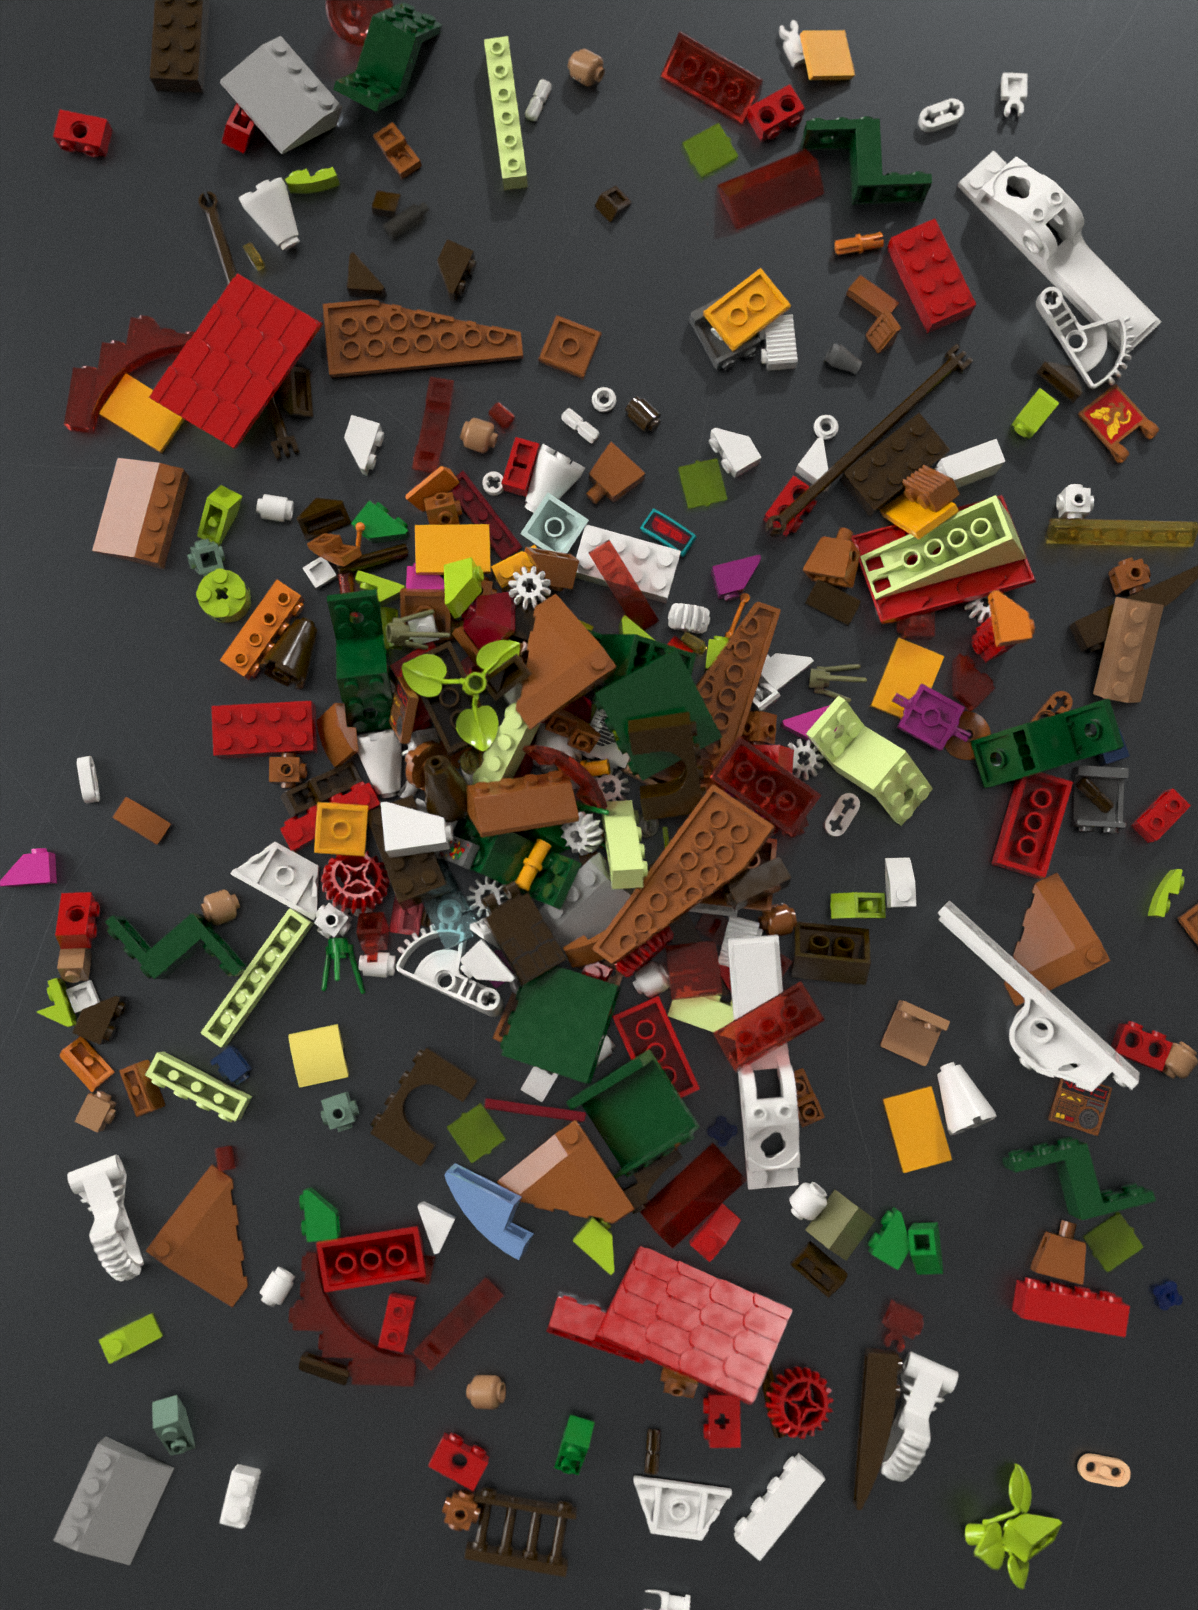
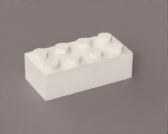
M586 524L576 556L579 564L575 578L667 603L681 551Z

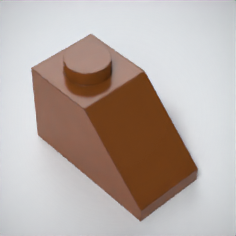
M525 547V553L533 566L536 567V571L538 573L544 571V579L550 580V589L556 591H563L564 588L573 589L579 564L577 558L568 553Z

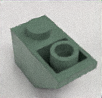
M175 1395L152 1402L153 1429L170 1456L195 1449L187 1412L179 1397Z

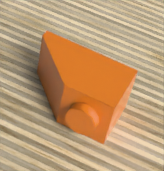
M993 591L988 596L996 647L1028 642L1035 632L1034 622L1032 619H1029L1028 612L1001 592Z

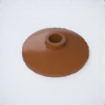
M963 711L959 718L958 727L963 730H969L972 733L971 739L964 742L953 735L947 740L944 748L957 759L972 760L975 759V755L970 741L991 735V732L984 718L974 712Z

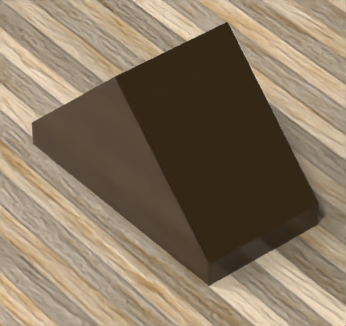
M352 252L349 255L347 278L349 296L384 299L387 296L385 287L357 255Z

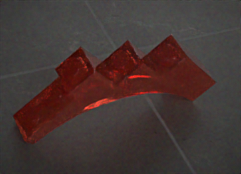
M140 315L139 318L131 317L126 345L116 340H112L110 343L102 342L98 370L85 365L81 368L73 367L64 425L73 432L95 434L100 416L99 413L126 373L130 375L133 371L153 360L167 355L179 354L195 332L186 331L184 334L176 333L175 330L170 328H162L160 330V327L152 317Z
M317 1249L308 1250L306 1256H302L301 1270L305 1271V1282H301L300 1297H304V1300H297L294 1303V1307H290L289 1323H293V1330L323 1331V1334H319L318 1349L322 1350V1357L353 1358V1361L348 1363L349 1377H352V1385L414 1386L416 1381L417 1355L396 1353L380 1348L351 1328L334 1307L328 1292H324Z

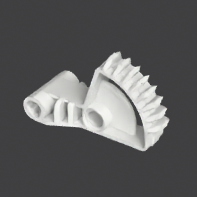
M1048 287L1042 291L1036 300L1037 310L1061 343L1086 385L1091 389L1097 388L1106 381L1108 384L1114 385L1115 381L1111 376L1114 375L1120 378L1122 374L1117 370L1118 367L1124 370L1127 368V365L1122 360L1131 359L1129 354H1125V350L1132 351L1134 349V346L1126 345L1127 341L1134 340V336L1126 335V332L1133 330V326L1125 327L1124 324L1131 320L1130 316L1122 319L1118 315L1082 326L1078 323L1058 288ZM1052 297L1053 302L1047 305L1045 299ZM1117 322L1121 334V347L1118 359L1111 371L1102 380L1094 384L1086 372L1094 368L1106 352L1107 333L1104 325ZM1071 336H1078L1081 339V346L1074 349L1069 345V338Z
M440 923L439 931H436L434 925H430V933L421 928L420 931L423 936L418 937L416 933H413L414 942L411 943L408 939L404 940V943L408 946L406 950L398 947L397 950L402 955L396 965V969L402 975L488 1016L496 1017L504 1011V1001L496 990L462 976L460 967L463 964L460 959L465 955L467 943L463 925L460 924L457 931H455L453 923L449 924L448 930L445 929L444 923ZM439 937L460 938L458 951L450 949L435 951L420 962L414 974L403 970L408 958L422 944ZM451 976V985L446 988L441 987L440 980L442 977ZM493 999H494V1000H495L494 1005H493V1004H489V1006H488V1005H487V1002H488V1001H493Z
M116 1154L69 1172L68 1181L72 1191L83 1198L80 1201L82 1203L87 1202L91 1206L87 1209L93 1211L95 1220L89 1236L94 1250L98 1254V1259L102 1261L103 1267L106 1268L110 1276L121 1282L124 1280L128 1281L139 1275L141 1272L140 1266L144 1265V1261L124 1207L127 1175L120 1157Z
M913 1352L908 1353L902 1366V1373L900 1374L902 1402L893 1422L884 1459L880 1467L881 1474L899 1482L908 1479L913 1474V1471L916 1470L917 1465L920 1464L921 1458L924 1456L930 1442L928 1420L931 1411L937 1409L934 1404L937 1402L942 1403L944 1401L943 1396L947 1393H952L958 1380L957 1371Z

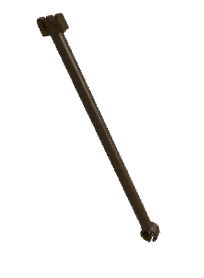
M207 191L209 200L214 202L213 206L206 207L208 201L204 193L200 194L198 203L203 212L206 213L229 285L231 280L237 275V271L218 214L219 201L213 192ZM274 394L266 408L276 437V441L271 442V446L277 460L281 458L280 448H283L285 457L290 456L288 449L290 445H292L295 454L300 453L295 436L288 437Z
M955 344L944 356L948 361L782 513L771 516L765 525L766 532H769L774 526V521H778L781 527H774L770 536H781L786 529V525L954 370L957 369L962 373L974 360L970 357L963 363L961 360L967 353L963 350L957 356L955 353L959 350L960 346Z

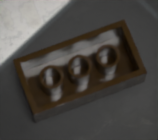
M155 0L150 80L156 91L204 93L209 0Z
M918 413L843 472L840 481L871 517L905 490L903 479H907V476H911V473L914 474L915 470L918 471L923 465L933 468L942 458L948 455L950 449L924 417Z
M450 641L421 654H431L442 659L447 669L443 679H465L467 677ZM442 684L441 692L437 696H421L449 756L471 747L472 745L465 742L459 736L456 722L461 712L466 709L473 710V695L467 694L462 684ZM478 700L477 708H480L482 706Z
M413 795L392 802V804L419 811ZM381 807L368 812V822L397 901L403 910L450 892L435 851L390 858L385 851Z

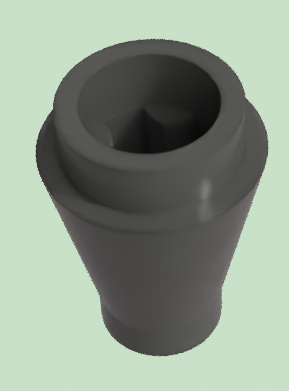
M835 343L831 345L824 361L829 363L828 366L854 374L858 372L863 362L842 344L837 345Z

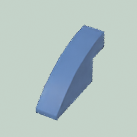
M455 1163L446 1171L445 1179L458 1205L472 1224L490 1242L519 1260L527 1251L534 1235L530 1231L512 1223L521 1196Z

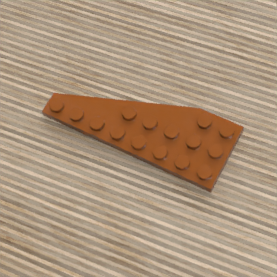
M373 299L323 304L330 378L523 359L521 332L496 326H484L468 320L467 322L461 321L454 317L418 309L417 311L395 304L388 305Z
M756 602L696 685L723 737L701 749V758L697 759V765H703L705 780H701L700 784L701 787H706V791L709 790L712 784L725 791L781 609ZM680 760L651 777L670 782L681 775L686 765L683 760Z
M712 784L648 871V876L643 878V887L635 889L592 950L611 964L615 965L746 870L773 833L775 827Z

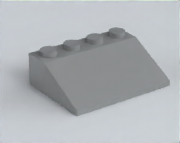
M281 36L261 45L220 81V84L281 154L334 128L338 124L342 110L341 104Z
M597 853L579 869L561 910L545 904L539 912L566 957L563 950L564 946L583 935L589 940L606 930L635 889H612L608 861L600 853ZM585 965L578 968L583 971Z
M105 1436L96 1446L53 1541L77 1552L131 1565L174 1468Z

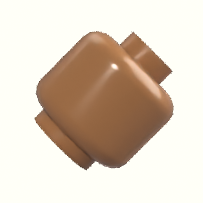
M582 49L579 52L575 51L569 60L568 69H570V76L586 86H592L596 82H600L605 74L603 59L587 49Z
M472 418L469 422L466 421L464 423L460 440H463L464 447L480 453H486L489 447H495L498 434L494 433L495 427L492 423Z
M225 889L206 895L204 903L200 904L207 923L212 922L216 926L234 920L237 916L236 909L240 908L236 895H230Z
M1182 1041L1179 1044L1174 1042L1162 1072L1173 1080L1176 1076L1181 1079L1187 1078L1198 1064V1059L1195 1057L1197 1052Z
M476 1375L472 1383L467 1386V1399L471 1400L475 1409H497L500 1403H503L505 1400V1383L501 1382V1379L496 1375Z

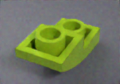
M333 167L320 169L312 177H310L307 169L292 172L288 178H285L290 193L297 194L316 193L340 185Z
M1170 870L1163 878L1152 898L1148 916L1155 918L1165 917V913L1167 914L1170 909L1168 895H1178L1179 891L1183 889V870Z

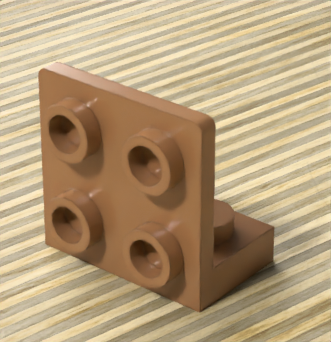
M899 1000L880 1046L922 1066H926L941 1031L947 1030L950 1021L906 1001Z

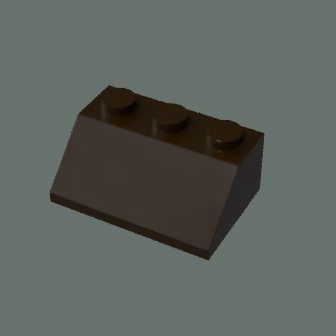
M797 921L793 932L791 977L866 985L871 965L869 929Z

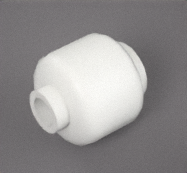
M650 961L635 973L636 980L633 982V985L640 995L644 993L647 997L653 998L669 988V981L672 978L662 962Z
M814 1182L811 1184H801L790 1197L791 1212L800 1220H803V1218L814 1220L827 1206L826 1192Z

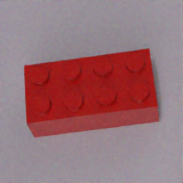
M935 218L891 237L887 250L927 334L971 315L976 302Z
M312 701L212 706L213 756L218 759L281 756V753H296V755L317 754L315 704Z
M1043 772L1016 779L992 859V865L1037 879L1046 877L1073 785L1072 781Z
M659 996L612 1016L631 1060L650 1049L681 1098L700 1090Z
M1025 1277V1281H1016L1012 1310L1023 1319L1125 1337L1130 1306L1122 1302V1298L1115 1296L1116 1294L1112 1292L1100 1291L1098 1295L1085 1287L1075 1286V1290L1065 1287V1284L1050 1282L1049 1286L1041 1283L1039 1279Z

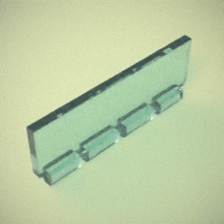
M438 858L450 892L422 904L445 949L448 950L473 938L472 933L474 932L470 929V924L477 921L472 912L462 915L468 912L470 907L461 891L452 895V893L459 890V886L451 871H446L449 868L446 861Z

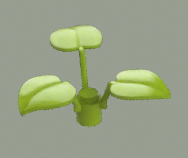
M499 640L486 644L480 649L476 657L477 665L484 671L481 674L477 672L471 673L465 679H443L447 672L446 665L441 658L431 654L421 655L402 665L403 676L410 688L424 697L437 696L441 692L442 684H462L464 691L469 695H473V710L466 709L460 713L456 722L457 732L468 744L480 751H486L496 738L498 717L490 706L477 708L479 693L486 687L485 676L487 674H490L516 653L519 655L520 643L510 640Z
M1014 1464L1015 1469L1009 1484V1496L1014 1509L991 1519H983L982 1524H967L965 1538L968 1545L977 1546L974 1554L984 1560L992 1569H999L1001 1567L1004 1551L1010 1555L1008 1560L1010 1577L1019 1589H1024L1029 1572V1560L1024 1563L1009 1548L1003 1546L1001 1528L997 1523L1019 1514L1020 1511L1027 1513L1030 1508L1032 1491L1029 1479L1019 1464Z

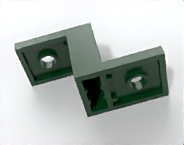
M400 3L374 14L356 71L336 80L333 90L376 112L404 98L422 42L440 34L442 24L436 22V18L432 15L421 14L415 11V8L408 3Z
M864 116L859 119L839 117L835 120L813 118L810 121H806L801 141L802 151L849 149L852 205L924 203L932 185V174L916 171L900 175L898 172H890L883 175L880 118L873 119L870 116Z
M377 589L327 595V604L336 638L337 683L342 703L345 704L348 727H355L356 733L393 729L389 723L393 703L390 683L389 645ZM353 612H359L362 614V616L352 617L350 614ZM370 707L375 709V711L373 712H367L364 710Z
M588 630L616 665L614 676L599 685V687L603 688L665 655L664 650L671 647L670 645L637 634H600ZM676 648L691 676L696 654Z
M1109 698L970 741L984 788L1124 747ZM1091 724H1094L1097 728L1096 736L1091 732ZM997 752L1001 755V764L996 759Z
M469 814L459 820L454 834L458 838L480 846L470 869L503 885L517 880L524 866V859L529 857L535 843L513 832L481 837ZM549 850L541 864L543 868L541 872H537L529 891L521 888L519 890L521 894L526 895L529 893L531 898L561 910L581 863Z
M191 913L152 948L125 917L112 915L105 921L109 926L107 929L108 933L116 941L119 939L126 946L123 948L125 953L134 960L136 958L141 963L140 970L149 979L151 977L153 979H166L202 947L211 957L216 956L222 962L219 966L228 976L241 977L247 968L246 964L209 922L207 923L202 914Z
M1071 1136L1057 1139L1058 1144L1048 1145V1143L1034 1145L1031 1151H1023V1149L1008 1152V1157L1002 1158L1005 1168L1015 1173L1055 1163L1069 1215L1080 1220L1156 1201L1153 1191L1144 1188V1186H1137L1136 1183L1121 1186L1122 1190L1113 1192L1111 1189L1100 1191L1087 1143L1078 1141V1139H1072Z

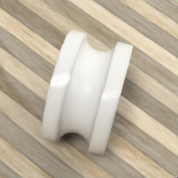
M494 471L484 476L483 488L487 494L497 496L504 491L501 484L503 476L500 473ZM490 479L494 481L498 479L500 481L498 482L499 487L497 489L487 486L490 485Z

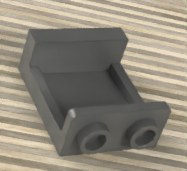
M722 297L690 312L689 322L716 371L721 368L726 370L737 363L736 360L745 357V359L752 357L758 352L757 349H759L761 343L759 337L755 338L754 336L733 352L724 340H719V337L717 338L711 332L713 327L704 317L703 312Z
M1077 766L1073 768L1071 827H1079V832H1094V828L1103 829V833L1110 834L1119 833L1120 829L1126 828V823L1123 822L1124 779L1128 778L1129 768ZM1086 777L1099 788V791L1103 792L1114 803V807L1108 813L1101 812L1091 802V799L1087 798L1076 787L1077 782L1081 778Z

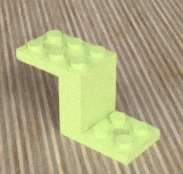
M840 696L834 700L806 733L837 773L876 797L891 818L901 826L912 816L915 809L928 797L933 789L908 753L864 726L846 700Z

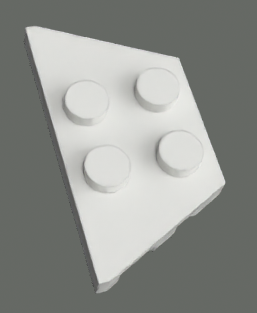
M274 842L230 873L308 918L316 920L320 866L290 849Z
M635 1475L633 1479L652 1534L702 1540L708 1532L711 1523L719 1515L720 1509L732 1495L731 1488Z

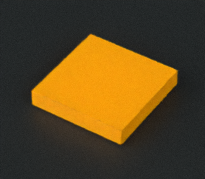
M806 30L801 32L799 36L809 80H851L855 76L845 30Z
M317 802L314 853L365 856L368 805Z

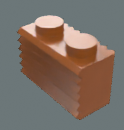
M923 465L918 471L915 470V473H911V476H907V479H903L904 494L910 502L916 501L924 509L929 508L935 511V513L960 495L953 478L926 465Z

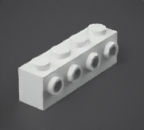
M800 1453L795 1458L791 1456L783 1466L784 1472L779 1478L774 1477L767 1486V1493L763 1498L758 1497L751 1506V1513L747 1518L742 1517L734 1528L736 1541L759 1561L825 1480L823 1473Z

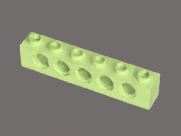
M508 36L484 39L504 190L528 187Z
M289 908L201 1031V1034L219 1047H227L314 923L296 910Z

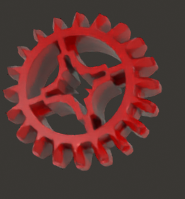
M369 851L365 852V856L336 854V859L331 858L328 865L324 867L321 882L323 883L322 890L326 893L327 900H333L332 904L334 907L342 905V912L349 908L352 914H354L356 909H360L362 913L366 912V907L373 911L376 904L380 905L382 903L383 897L387 896V888L390 881L387 871L384 870V862L378 863L377 855L370 858ZM368 874L373 878L375 886H372L367 879ZM337 876L340 877L341 882L344 883L343 888H341L336 881Z
M667 926L616 963L615 966L619 973H622L625 977H630L649 963L673 939L674 933L670 929L671 927Z
M796 1366L793 1368V1372L790 1369H784V1376L776 1375L778 1383H770V1386L774 1388L773 1392L766 1393L771 1398V1401L765 1403V1405L772 1409L767 1415L769 1418L774 1419L772 1425L776 1428L779 1427V1432L784 1435L788 1433V1436L791 1438L798 1436L801 1439H804L806 1434L811 1437L815 1436L814 1428L818 1431L823 1430L821 1422H829L828 1418L825 1417L826 1413L833 1412L828 1407V1404L834 1402L831 1397H827L832 1390L829 1387H825L827 1381L824 1378H819L820 1374L818 1372H811L810 1368L804 1367L801 1369ZM792 1386H794L793 1391H792L791 1393L787 1394V1392L789 1391V1389H790ZM809 1387L813 1390L815 1402L811 1400V1390ZM792 1400H794V1401L800 1400V1401H803V1402L807 1403V1405H804V1404L799 1405V1404L793 1403ZM784 1403L788 1406L789 1419L784 1411ZM812 1411L811 1414L805 1419L806 1414Z

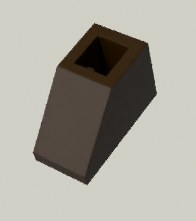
M447 239L437 259V263L449 298L455 302L457 296H462L467 284L465 280L468 274H473L477 261H475L473 250Z
M114 996L82 1009L72 1033L99 1045L111 1041L116 1031L114 1024L117 1017L121 1018L125 1011L126 1004H124L126 997Z

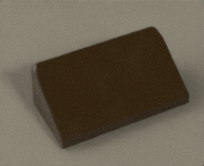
M817 579L805 604L849 626L861 601Z
M811 1241L806 1244L790 1264L828 1298L845 1283L848 1276L845 1270Z
M309 1352L302 1354L298 1367L300 1371L346 1386L352 1370L350 1366Z

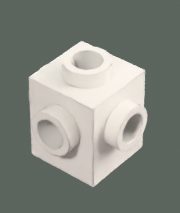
M1081 484L1068 485L1057 496L1056 508L1059 510V518L1067 519L1068 521H1081L1094 507V497L1090 496L1091 488H1083Z
M328 903L327 906L323 904L315 914L317 919L314 923L319 926L317 931L328 939L331 936L339 938L341 935L343 937L352 925L350 924L352 917L347 914L350 910L346 909L342 912V905L334 907L332 903ZM330 915L336 918L333 925H329L327 922Z

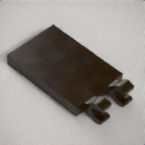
M512 881L502 887L509 898L508 901L498 905V901L492 893L481 899V902L489 913V916L484 918L486 925L521 985H524L566 960V957L529 893L521 896L516 882Z

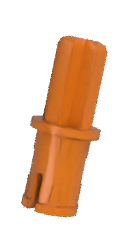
M881 232L863 236L856 234L852 238L836 240L834 248L837 255L852 252L860 254L863 253V250L882 248L884 246V239L880 240L883 237Z

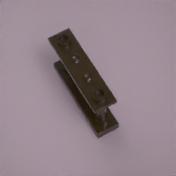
M492 1488L476 1490L474 1502L482 1503L476 1539L472 1542L467 1541L464 1559L566 1577L568 1559H564L561 1554L567 1519L576 1520V1507H572L571 1503L565 1501H558L557 1504L498 1494ZM492 1505L507 1507L501 1544H498V1547L488 1545L486 1542ZM517 1509L532 1512L527 1545L523 1551L514 1550L511 1546ZM542 1514L557 1516L552 1551L548 1556L538 1554V1551H536Z

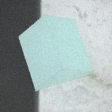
M547 492L520 534L541 549L568 553L589 520Z

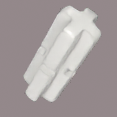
M544 79L539 81L533 94L534 97L531 99L525 112L527 119L537 121L542 111L543 103L546 102L552 89L549 81Z
M568 408L562 414L561 419L572 429H577L578 433L588 442L593 443L596 441L599 431L588 422H583V418L572 409Z

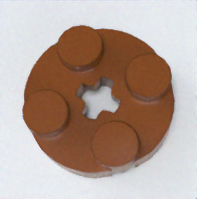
M434 740L426 741L417 746L415 750H410L406 754V777L412 786L425 791L424 765L429 758L442 755L451 762V756H449L446 748Z

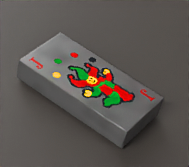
M453 836V840L449 841L450 849L440 850L438 857L470 869L480 846Z

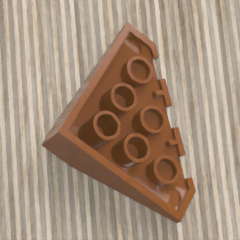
M556 594L537 605L533 614L535 624L533 631H530L527 646L529 655L526 665L532 675L520 683V685H523L521 698L517 699L516 704L517 713L530 730L614 676L616 665L603 647Z
M1054 873L1035 883L1032 893L1035 894L1031 908L1026 909L1021 925L1025 927L1021 941L1016 942L1012 957L1050 991L1111 960L1059 874ZM1004 981V986L1014 1005L1018 1006L1024 1003L1025 998L1008 982Z
M576 1120L554 1134L497 1181L500 1186L521 1196L519 1205L521 1202L534 1204V1208L552 1212L555 1209L569 1211V1215L587 1219H589V1216L604 1218V1222L612 1224L635 1210L586 1132Z
M212 1164L160 1230L146 1252L166 1267L233 1307L248 1287L247 1276L243 1277L241 1261H244L242 1240L238 1241L236 1225H239L237 1205L232 1203L231 1189H234L233 1179Z

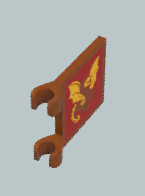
M1114 384L1078 413V416L1110 450L1118 463L1124 462L1129 455V451L1119 443L1138 427H1140L1145 437L1149 440L1154 438L1159 431L1158 426L1147 419L1117 384Z

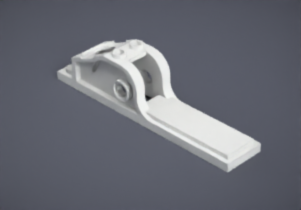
M993 151L958 183V187L1062 292L1090 323L1118 315L1122 319L1130 316L1131 320L1124 324L1125 327L1133 326V330L1126 332V335L1134 336V340L1127 341L1126 345H1132L1134 348L1161 323L1086 245L1081 234L1084 226L1083 214L1077 204L1056 182L1045 175H1041L1018 157H1015L1006 164ZM1007 183L1013 190L1016 189L1024 199L1010 196L1006 192ZM1047 223L1059 233L1058 236L1063 240L1059 246H1057L1054 235L1046 226ZM1112 322L1104 325L1107 340L1120 352L1121 334L1118 323Z
M950 900L938 912L941 916L938 920L1025 998V1005L1017 1012L1011 1025L1009 1039L1012 1048L1021 1057L1019 1061L1027 1069L1031 1070L1033 1068L1036 1072L1052 1078L1057 1076L1077 1083V1087L1093 1091L1111 1072L1114 1073L1112 1076L1114 1080L1122 1087L1127 1085L1132 1090L1139 1083V1072L958 907ZM1044 1023L1048 1029L1041 1030L1036 1024ZM1076 1063L1078 1067L1074 1068L1070 1064Z
M778 935L727 939L747 1187L749 1190L799 1185L797 1168H800L797 1096L787 1047ZM777 1068L781 1096L779 1098L757 1100L753 1070ZM774 1132L781 1133L783 1150L776 1155H765L761 1150L762 1141Z

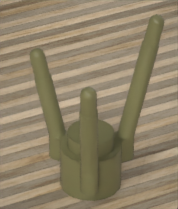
M433 609L402 618H393V623H388L386 627L388 643H392L393 646L401 645L428 650V646L405 640H409L410 637L449 638L450 634L410 632L409 625L404 624L405 622L434 614L435 611Z
M860 664L830 667L817 666V669L811 668L809 688H815L814 693L824 694L835 699L840 696L847 703H850V698L824 689V687H829L830 681L867 682V678L836 676L829 673L859 669L861 667Z

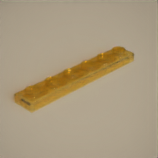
M1050 519L1046 533L1047 544L1193 547L1198 533V522Z

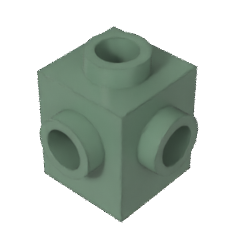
M203 539L194 542L195 546L189 547L191 553L187 555L189 566L191 569L195 568L198 574L206 576L216 569H224L222 563L225 560L222 547H218V544ZM207 552L208 558L201 560L200 554Z
M348 1091L321 1100L324 1109L321 1111V1117L325 1126L329 1125L330 1130L337 1128L338 1132L352 1128L351 1123L357 1120L356 1115H359V1109L356 1101H351ZM338 1109H340L343 1112L342 1117L338 1115Z

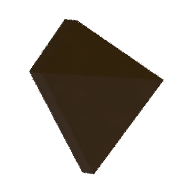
M1045 361L1037 371L1041 377L1073 403L1083 393L1073 366Z
M294 366L275 394L277 401L291 415L307 418L313 417L310 369Z
M315 498L297 517L306 540L352 523L342 500Z
M516 653L485 677V688L496 701L532 675V673Z

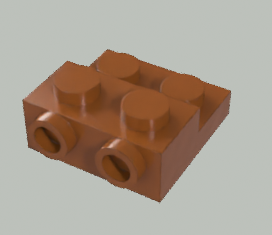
M401 588V618L433 609L435 611L433 616L438 632L450 634L449 638H439V640L433 642L444 643L447 640H451L452 614L445 605V590Z

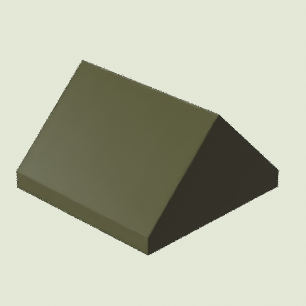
M834 1189L827 1199V1206L810 1222L805 1230L829 1250L847 1261L873 1225L875 1219Z

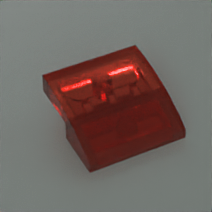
M716 940L665 946L672 1000L722 995Z

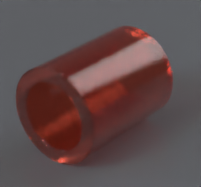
M497 402L488 413L504 429L508 428L516 418L500 402Z
M232 1145L215 1148L218 1171L236 1168Z

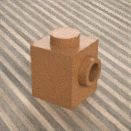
M60 948L57 969L63 981L76 983L89 980L92 958L89 948Z
M102 1091L90 1093L87 1095L75 1122L95 1132L104 1131L106 1124H111L117 1111L114 1108L117 1103L110 1100L112 1096Z

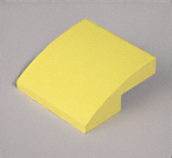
M338 1024L289 1034L290 1049L299 1088L349 1077Z

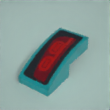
M654 508L640 527L643 533L658 540L663 546L681 551L680 556L682 557L685 556L697 538L691 531Z

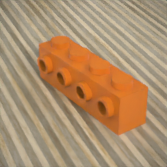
M276 580L220 661L247 680L251 676L255 677L261 670L259 669V664L263 657L274 646L279 636H282L290 627L289 622L293 616L297 617L304 608L303 602L305 601L303 597L279 580Z

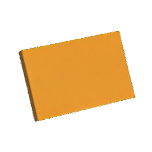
M760 268L706 309L703 315L734 352L789 310L791 304L762 268Z
M126 373L99 414L162 454L185 419L148 398L153 390Z
M904 493L880 509L884 518L917 539H921L959 511L956 504L950 502L935 513V511L929 508L924 509L916 501L910 502Z
M489 524L415 525L416 575H444L445 564L471 557L475 564L482 568L483 574H490Z
M898 638L870 706L901 719L904 708L891 702L896 692L910 699L914 696L921 683L932 688L944 656Z
M932 1086L882 1099L903 1173L952 1160Z

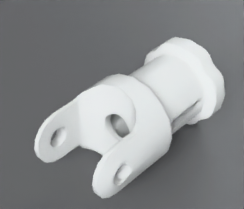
M645 1591L646 1593L658 1594L661 1597V1608L659 1610H689L690 1595L686 1594L685 1597L669 1595L667 1591Z

